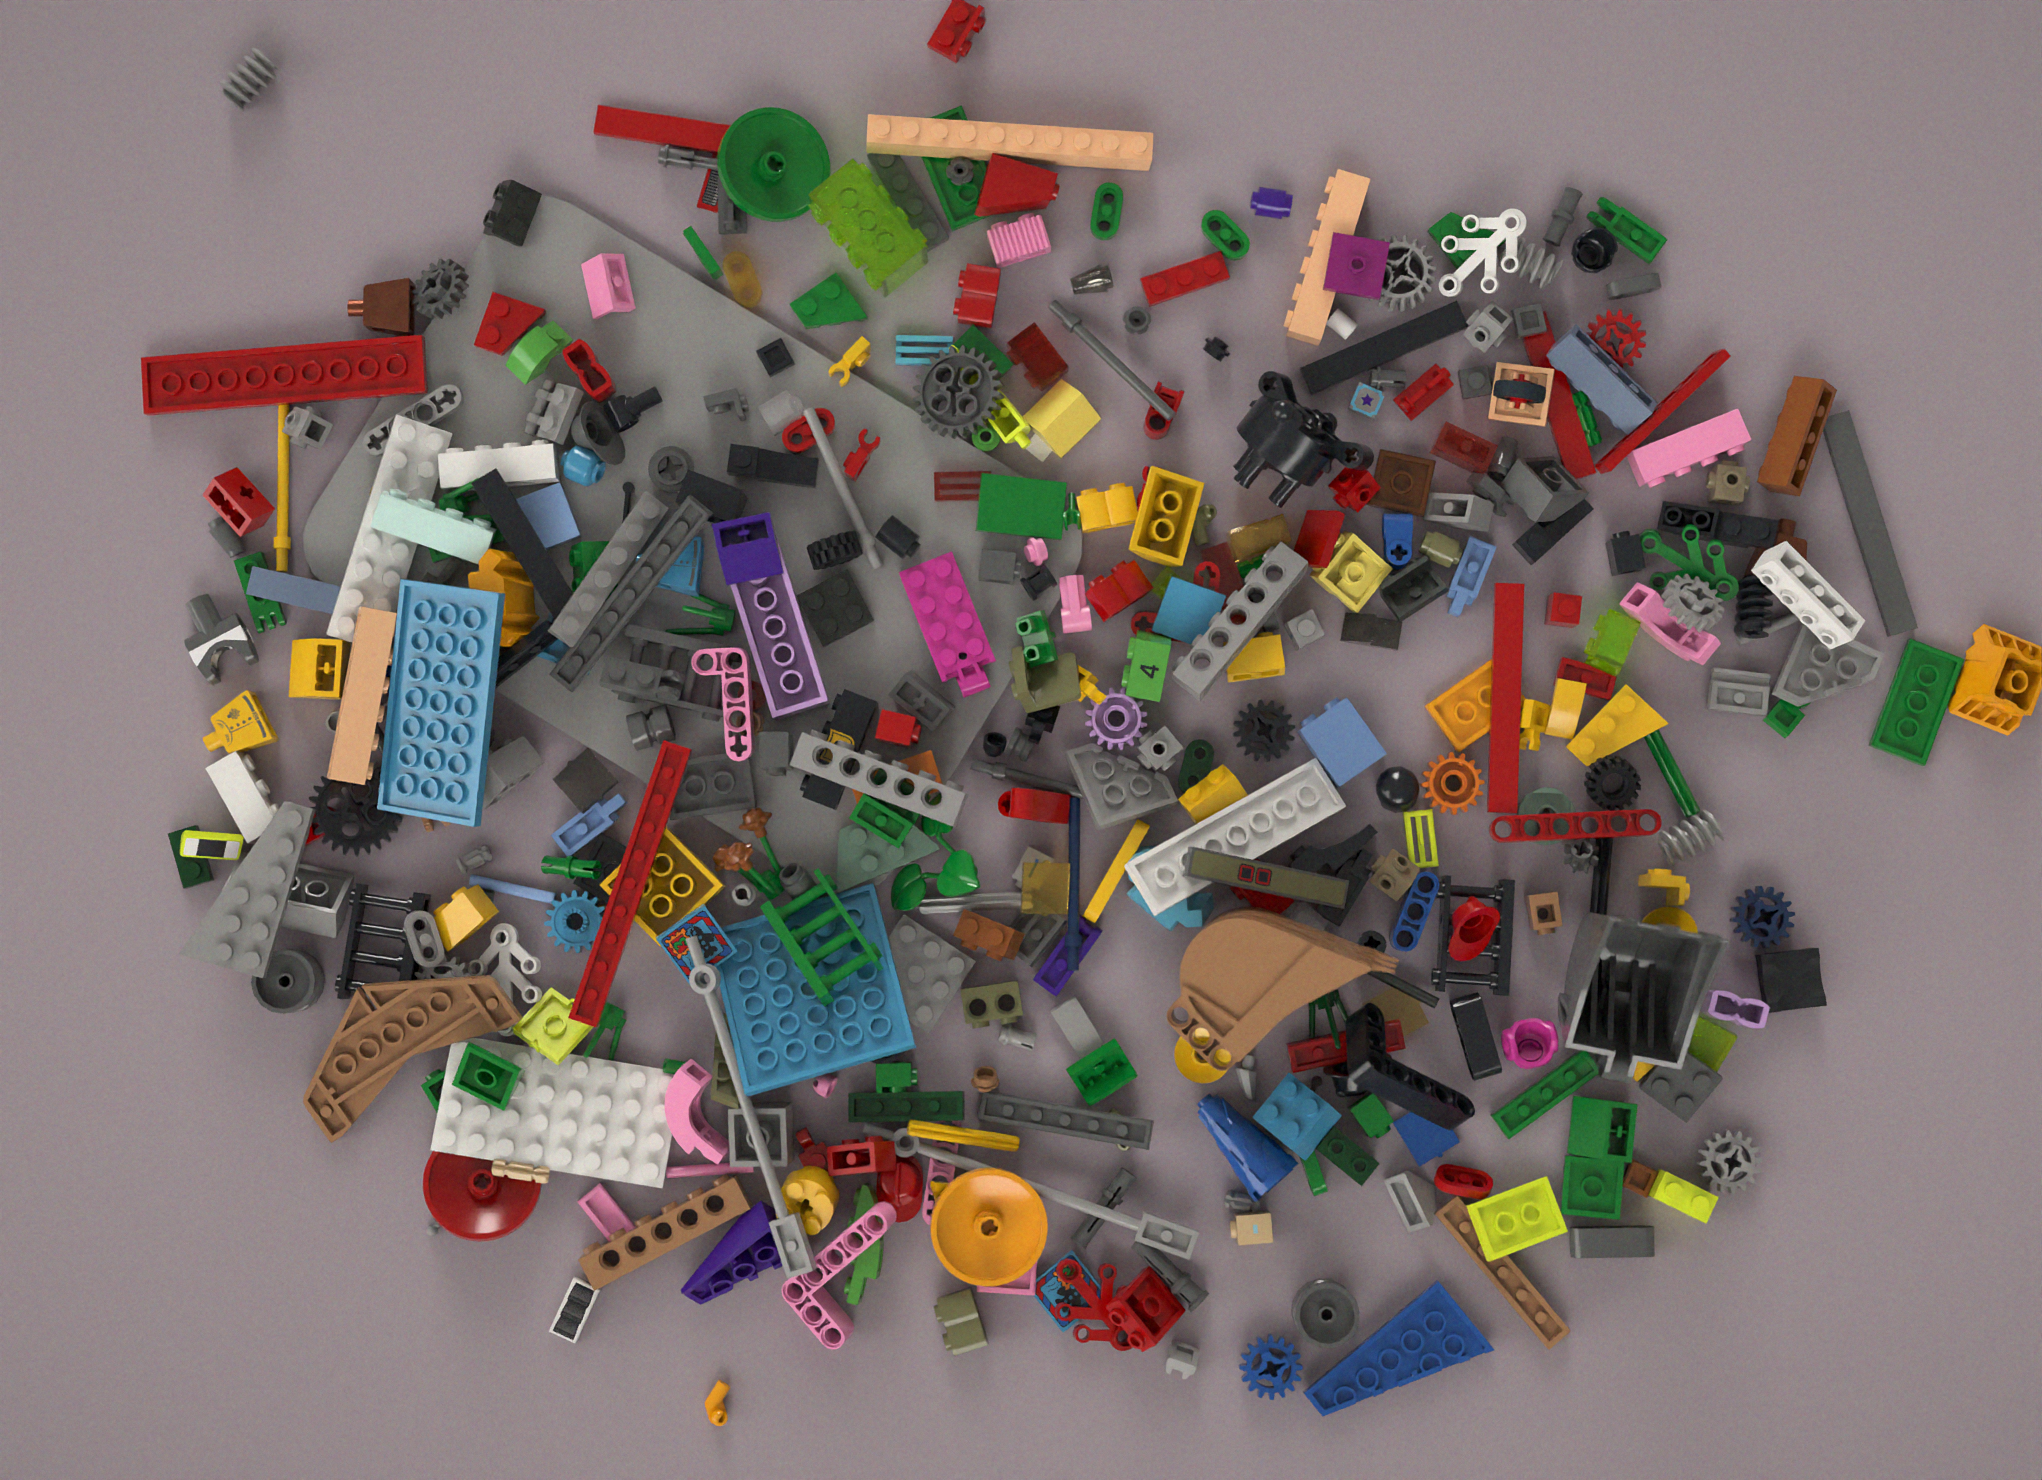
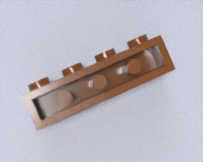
M1802 376L1793 377L1791 386L1787 390L1783 409L1778 416L1773 437L1769 441L1765 460L1758 473L1757 483L1768 491L1793 496L1801 495L1837 389L1826 380Z

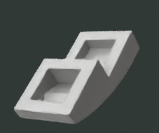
M1075 995L1050 1010L1080 1059L1104 1045L1103 1040Z

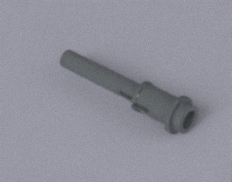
M670 145L660 147L658 164H663L664 168L670 165L690 170L693 169V166L718 170L716 158L695 155V151L672 149ZM682 158L705 161V163L682 160Z

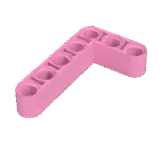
M879 1202L814 1256L816 1265L823 1274L814 1270L789 1278L782 1286V1296L826 1348H840L852 1335L854 1324L822 1285L880 1238L896 1221V1211L889 1203ZM875 1215L881 1217L884 1224L879 1223ZM855 1232L862 1236L863 1241L856 1237ZM835 1249L842 1253L843 1258L836 1254ZM795 1283L799 1284L803 1291L799 1290ZM814 1305L819 1307L822 1313L816 1311ZM833 1328L837 1329L840 1332L841 1336L836 1334Z

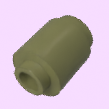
M1427 531L1418 552L1424 554V556L1427 555L1431 561L1449 568L1452 563L1458 564L1463 549L1459 547L1460 541L1436 531L1434 533Z

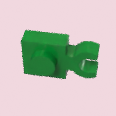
M1780 698L1767 716L1764 717L1763 721L1783 738H1786L1805 716L1799 709L1805 708L1810 703L1797 707Z

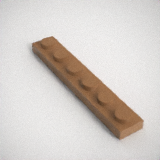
M1454 1195L1434 1212L1436 1217L1548 1350L1571 1332L1508 1255L1487 1262L1467 1207L1457 1195Z

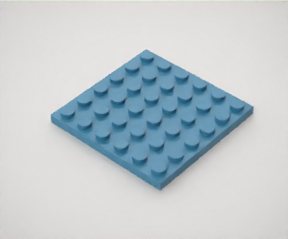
M874 883L837 893L836 896L867 943L870 945L874 942L883 957L879 961L883 969L878 971L874 963L870 961L832 986L834 989L829 993L834 1001L825 1007L765 915L721 927L738 951L716 968L721 976L720 989L742 1085L747 1097L917 1048ZM829 896L814 900L789 916V920L785 922V925L789 931L794 928L798 930L835 904ZM840 915L805 938L800 948L804 954L809 951L812 953L850 927L843 916ZM855 938L818 963L819 966L814 970L819 977L824 974L828 976L865 950L858 939Z

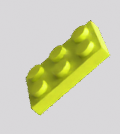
M1547 1176L1466 1206L1487 1262L1568 1232Z

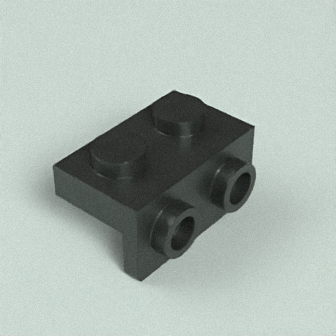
M512 179L499 183L493 193L495 202L492 210L487 211L483 220V225L485 226L483 234L488 236L494 235L515 246L522 247L542 193Z
M1427 555L1420 559H1413L1406 565L1405 569L1397 574L1388 575L1379 585L1381 598L1399 622H1402L1448 592L1447 586L1432 568Z

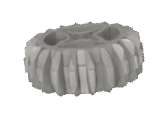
M1392 235L1390 238L1388 254L1401 253L1404 255L1397 261L1387 258L1384 274L1387 284L1385 288L1382 287L1377 306L1382 308L1385 302L1389 303V312L1394 310L1395 304H1398L1400 312L1405 311L1406 303L1411 309H1414L1417 306L1416 300L1423 303L1426 300L1424 294H1431L1433 288L1429 284L1436 282V277L1430 274L1434 273L1437 267L1428 265L1434 259L1433 255H1423L1427 250V246H1422L1420 249L1416 248L1418 239H1414L1411 244L1407 243V235H1403L1401 242H1398L1396 235ZM1384 237L1380 239V241L1388 242ZM1411 259L1419 268L1420 279L1416 278V274L1409 268ZM1404 263L1402 274L1392 284V280L1395 277L1393 276L1394 272ZM1398 286H1405L1407 288L1411 286L1415 288L1413 291L1405 294L1392 293Z

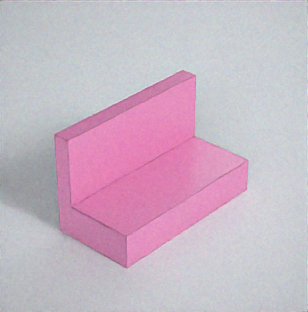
M601 253L581 264L593 319H599L610 312H630L636 309L624 254Z

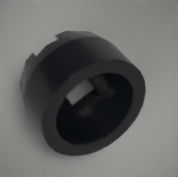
M987 733L984 736L983 749L989 757H998L1004 752L1007 740L1000 733Z

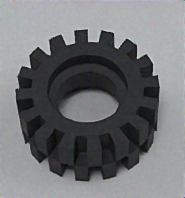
M855 531L831 535L828 538L815 541L806 547L814 570L831 568L838 564L841 565L863 554Z
M1606 755V760H1603L1601 757L1596 759L1599 764L1595 766L1592 763L1589 766L1592 770L1591 773L1587 771L1585 773V777L1588 779V781H1584L1587 794L1604 810L1607 808L1609 811H1615V807L1623 810V804L1632 805L1633 803L1630 799L1632 797L1637 799L1639 795L1636 790H1641V785L1638 783V781H1641V778L1637 774V770L1620 756L1615 755V758H1613L1611 755ZM1613 773L1620 774L1623 779L1622 786L1613 793L1605 792L1602 787L1604 779Z

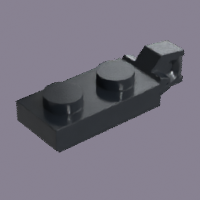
M1361 849L1355 861L1349 858L1343 863L1335 878L1349 880L1345 908L1338 909L1318 905L1314 911L1316 914L1338 927L1341 926L1369 879L1368 876L1371 870L1367 869L1366 866L1373 854L1365 849Z

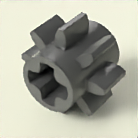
M1590 839L1574 840L1572 846L1565 844L1564 852L1567 855L1564 856L1563 863L1570 864L1573 868V873L1584 871L1587 874L1590 865H1598L1599 858L1596 855L1599 852V846L1593 847Z

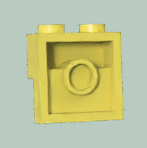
M1344 531L1342 534L1339 533L1328 568H1312L1313 571L1309 576L1328 593L1334 594L1350 610L1358 613L1393 568L1354 533Z

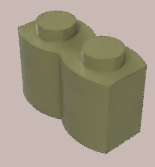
M971 1287L937 1298L938 1305L933 1307L938 1323L944 1322L947 1333L942 1334L947 1351L952 1350L954 1356L989 1344Z

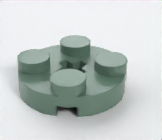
M1549 787L1539 788L1525 795L1517 809V815L1543 813L1544 808H1547L1549 813L1576 812L1573 803L1563 792ZM1556 819L1553 823V829L1557 834L1564 835L1568 831V823L1563 819ZM1528 820L1524 824V830L1529 836H1536L1539 833V825L1534 820ZM1562 840L1539 841L1533 843L1539 845H1553L1561 842Z

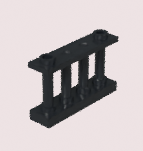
M1441 876L1439 890L1436 898L1440 899L1437 967L1432 968L1431 985H1435V991L1445 992L1446 983L1483 985L1493 989V995L1509 996L1515 880L1500 879L1499 885H1495L1492 888L1451 885V876ZM1450 896L1468 898L1474 896L1476 898L1493 899L1494 902H1498L1497 910L1500 912V920L1494 930L1496 931V942L1487 945L1484 951L1478 955L1495 960L1494 972L1490 971L1489 974L1446 972L1447 954H1449L1448 930L1449 925H1453V914H1449Z
M356 883V889L351 890L349 905L353 907L341 975H337L335 981V992H338L337 999H350L351 991L356 992L359 987L366 993L361 986L373 983L353 980L356 962L396 968L397 972H400L399 981L417 980L414 974L418 972L419 964L413 957L405 929L363 922L365 905L406 911V914L416 910L428 912L431 894L414 892L413 898L409 897L408 900L367 894L369 885ZM418 919L414 923V928L420 930L423 923ZM360 934L399 939L402 943H405L403 955L400 954L399 957L358 951Z

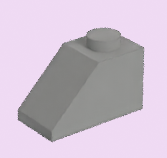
M1429 492L1423 520L1463 530L1488 532L1494 503L1476 495Z

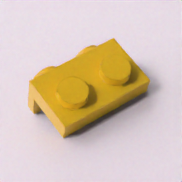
M1648 869L1647 874L1639 875L1638 877L1639 887L1666 889V906H1684L1685 900L1689 899L1690 885L1686 883V876L1672 875V870Z

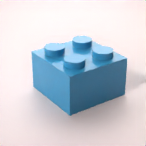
M1289 1072L1252 1118L1306 1161L1342 1115Z

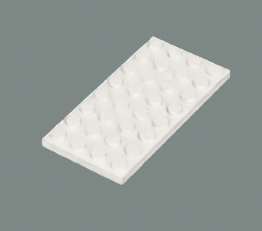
M478 1038L459 1041L451 1044L430 1150L493 1161L495 1159L506 1160V1163L515 1161L533 1164L535 1168H538L539 1165L554 1171L663 1188L672 1140V1133L665 1115V1095L668 1085L675 1074L664 1073L663 1069L592 1057L584 1058V1056L569 1054L558 1066L540 1052H536V1049L532 1047ZM469 1042L526 1070L504 1111L452 1085L463 1053Z

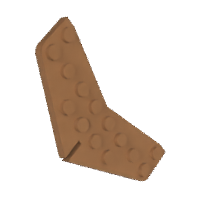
M489 975L363 984L361 987L377 1009L374 1008L359 987L304 1094V1106L330 1143H332L347 1132L411 1056L492 1031L497 1032L507 1029L523 1017L499 982Z

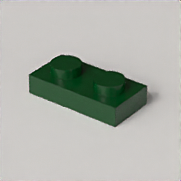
M198 825L168 833L183 889L214 881L208 858L180 856L182 833L185 830L200 831Z

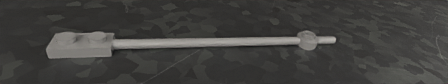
M697 935L687 938L686 942L695 966L690 973L689 983L695 992L705 996L778 1217V1219L770 1221L769 1225L786 1277L788 1279L817 1269V1265L799 1212L791 1215L788 1213L750 1096L747 1097L744 1093L733 1043L715 992L721 982L720 973L715 966L706 964ZM706 973L710 976L709 983L705 981Z
M866 1122L863 1129L864 1134L883 1136L884 1141H895V1154L900 1157H910L917 1152L967 1171L979 1168H994L921 1142L920 1137L907 1134V1127H902L893 1132ZM904 1136L911 1139V1145L908 1147H904L901 1144V1138ZM1023 1178L1034 1188L1040 1197L1137 1231L1134 1238L1135 1241L1188 1260L1191 1258L1199 1235L1198 1230L1145 1211L1141 1220Z

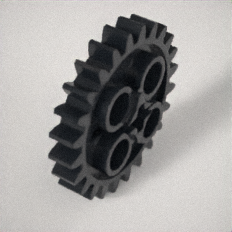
M376 768L373 771L371 780L366 779L365 784L369 787V792L362 797L356 796L353 793L356 783L329 780L321 776L320 778L324 786L314 785L313 789L318 793V796L309 797V801L316 804L315 807H310L316 809L314 813L316 817L313 818L311 825H319L314 831L315 835L325 834L321 841L323 845L330 841L333 842L332 851L342 846L343 855L346 856L349 849H354V854L358 857L360 849L364 848L366 853L370 855V846L374 845L377 849L381 850L380 841L382 839L386 842H391L388 832L398 833V829L393 823H400L403 821V818L396 815L395 812L384 811L385 815L379 821H373L368 817V812L378 805L380 768ZM342 788L347 789L356 806H363L361 813L371 827L370 831L365 830L356 813L349 814L351 811L350 803L341 792ZM333 798H339L344 802V806L340 811L334 812L328 809V802ZM354 822L359 826V831L356 835L347 836L343 833L344 825Z

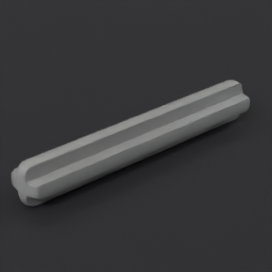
M1029 891L969 894L952 897L932 896L923 898L919 904V911L921 914L963 912L964 909L968 911L1025 909L1032 907L1033 897Z

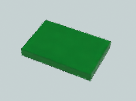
M981 473L975 531L1061 540L1067 483Z

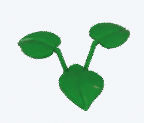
M939 793L929 803L932 806L938 805L942 800V794ZM922 815L921 826L923 832L930 837L936 835L937 840L951 855L942 866L943 871L941 873H922L921 866L916 863L905 866L897 874L892 885L891 904L893 910L909 911L917 907L926 893V882L924 880L926 878H936L939 892L950 897L960 896L981 887L977 878L978 869L975 866L972 855L965 850L955 851L943 838V834L949 833L953 826Z

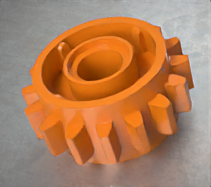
M1449 752L1446 760L1440 754L1437 756V764L1432 761L1427 763L1430 771L1422 772L1421 775L1426 777V782L1421 783L1420 787L1426 788L1427 792L1423 795V798H1430L1432 800L1429 805L1431 808L1438 805L1440 806L1439 813L1443 814L1447 809H1450L1451 815H1456L1457 808H1460L1465 813L1468 811L1467 804L1472 806L1478 804L1474 798L1475 796L1483 795V792L1478 789L1479 785L1485 784V781L1479 779L1478 775L1482 770L1474 769V759L1467 762L1465 761V754L1462 753L1458 758H1455L1454 753ZM1448 776H1454L1459 781V787L1455 792L1448 790L1445 785Z

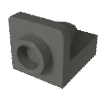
M737 388L703 396L708 412L714 411V414L729 412L731 406H735L740 421L746 420L744 412L749 411L745 394H739Z

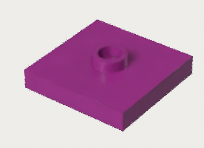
M1333 232L1323 290L1379 300L1390 242Z

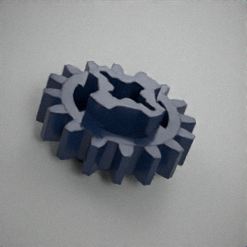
M1755 886V893L1751 889H1745V898L1742 896L1735 898L1739 906L1730 908V910L1736 913V917H1732L1729 920L1730 922H1737L1738 925L1734 928L1733 932L1743 933L1740 939L1741 942H1747L1751 939V947H1758L1761 942L1762 948H1769L1770 941L1774 945H1780L1779 936L1788 938L1789 934L1785 931L1786 928L1794 927V924L1789 922V917L1795 916V912H1788L1787 907L1792 902L1782 901L1784 897L1783 892H1778L1774 895V887H1767L1764 892L1762 886ZM1760 897L1767 898L1774 904L1765 905L1763 900H1760ZM1748 907V914L1744 919L1745 910ZM1760 912H1770L1764 917V922H1754L1761 916ZM1780 915V922L1777 927L1776 923L1778 916ZM1755 928L1760 929L1761 933L1765 936L1761 937L1755 935L1750 930Z

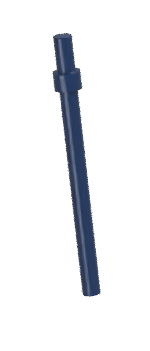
M1070 798L1068 935H1065V948H1067V970L1079 971V948H1082V935H1079L1080 798Z

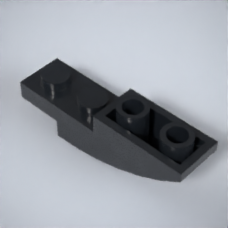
M1663 501L1657 529L1682 536L1683 528L1692 524L1697 526L1700 531L1698 540L1710 542L1717 539L1724 545L1747 549L1748 547L1770 549L1776 546L1781 522L1776 519L1721 512L1720 509ZM1687 530L1685 535L1686 537L1694 538L1696 532L1694 530Z

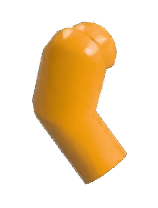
M721 1380L717 1381L705 1400L708 1419L716 1426H723L728 1420L723 1399L731 1387Z

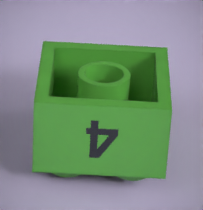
M1137 630L1136 638L1130 637L1127 658L1131 659V664L1124 666L1121 683L1122 687H1126L1125 696L1160 702L1171 649V637Z

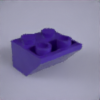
M770 512L712 524L717 552L727 586L784 574L774 522Z

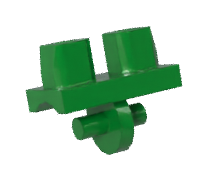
M1039 610L1018 617L1015 626L1017 633L1022 636L1025 647L1023 654L1025 661L1029 662L1030 668L1058 660L1053 642L1056 634L1055 631H1050L1045 610Z

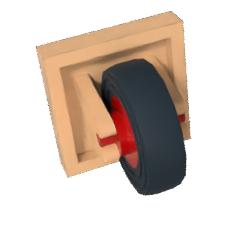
M1497 362L1488 419L1546 427L1555 370Z

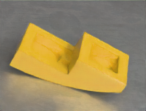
M1556 678L1552 704L1549 708L1546 733L1544 734L1573 739L1583 704L1586 683Z

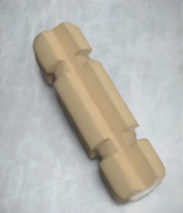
M495 1159L492 1165V1174L504 1177L505 1174L508 1175V1178L526 1181L535 1179L536 1182L545 1184L549 1180L550 1168L539 1165L538 1168H535L533 1164L515 1161L506 1163V1160Z

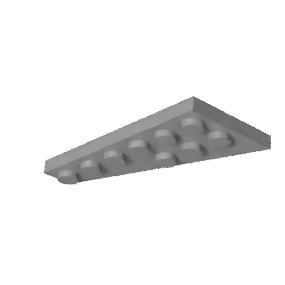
M284 801L179 953L180 955L256 977L266 978L316 809Z

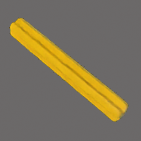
M912 1119L909 1120L907 1125V1134L915 1137L1012 1152L1018 1151L1020 1144L1019 1137L1014 1135Z

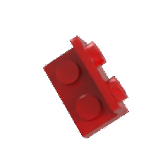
M952 0L928 41L927 47L957 64L961 56L965 58L972 47L970 40L974 33L979 34L986 23L987 18L984 17V7L978 5L976 8L964 0Z

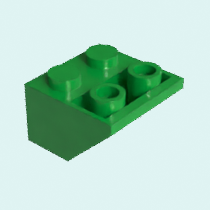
M1573 1095L1567 1154L1632 1163L1638 1104Z

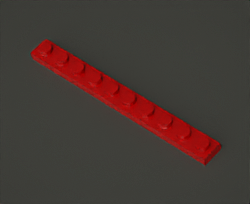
M665 740L662 742L570 1011L569 1019L593 1027H598L692 749Z

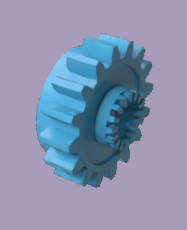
M572 890V897L562 893L561 902L552 900L555 909L546 910V914L552 916L550 921L544 922L545 926L552 927L547 936L557 937L554 943L555 946H560L564 943L565 952H570L573 946H575L576 953H582V946H585L588 951L592 950V942L595 941L606 906L599 907L597 905L600 900L598 897L590 900V893L587 891L582 894V897L579 896L578 890ZM578 913L583 917L584 924L580 929L575 930L571 926V918Z

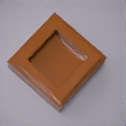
M1632 1159V1163H1628L1623 1175V1187L1647 1198L1659 1172Z

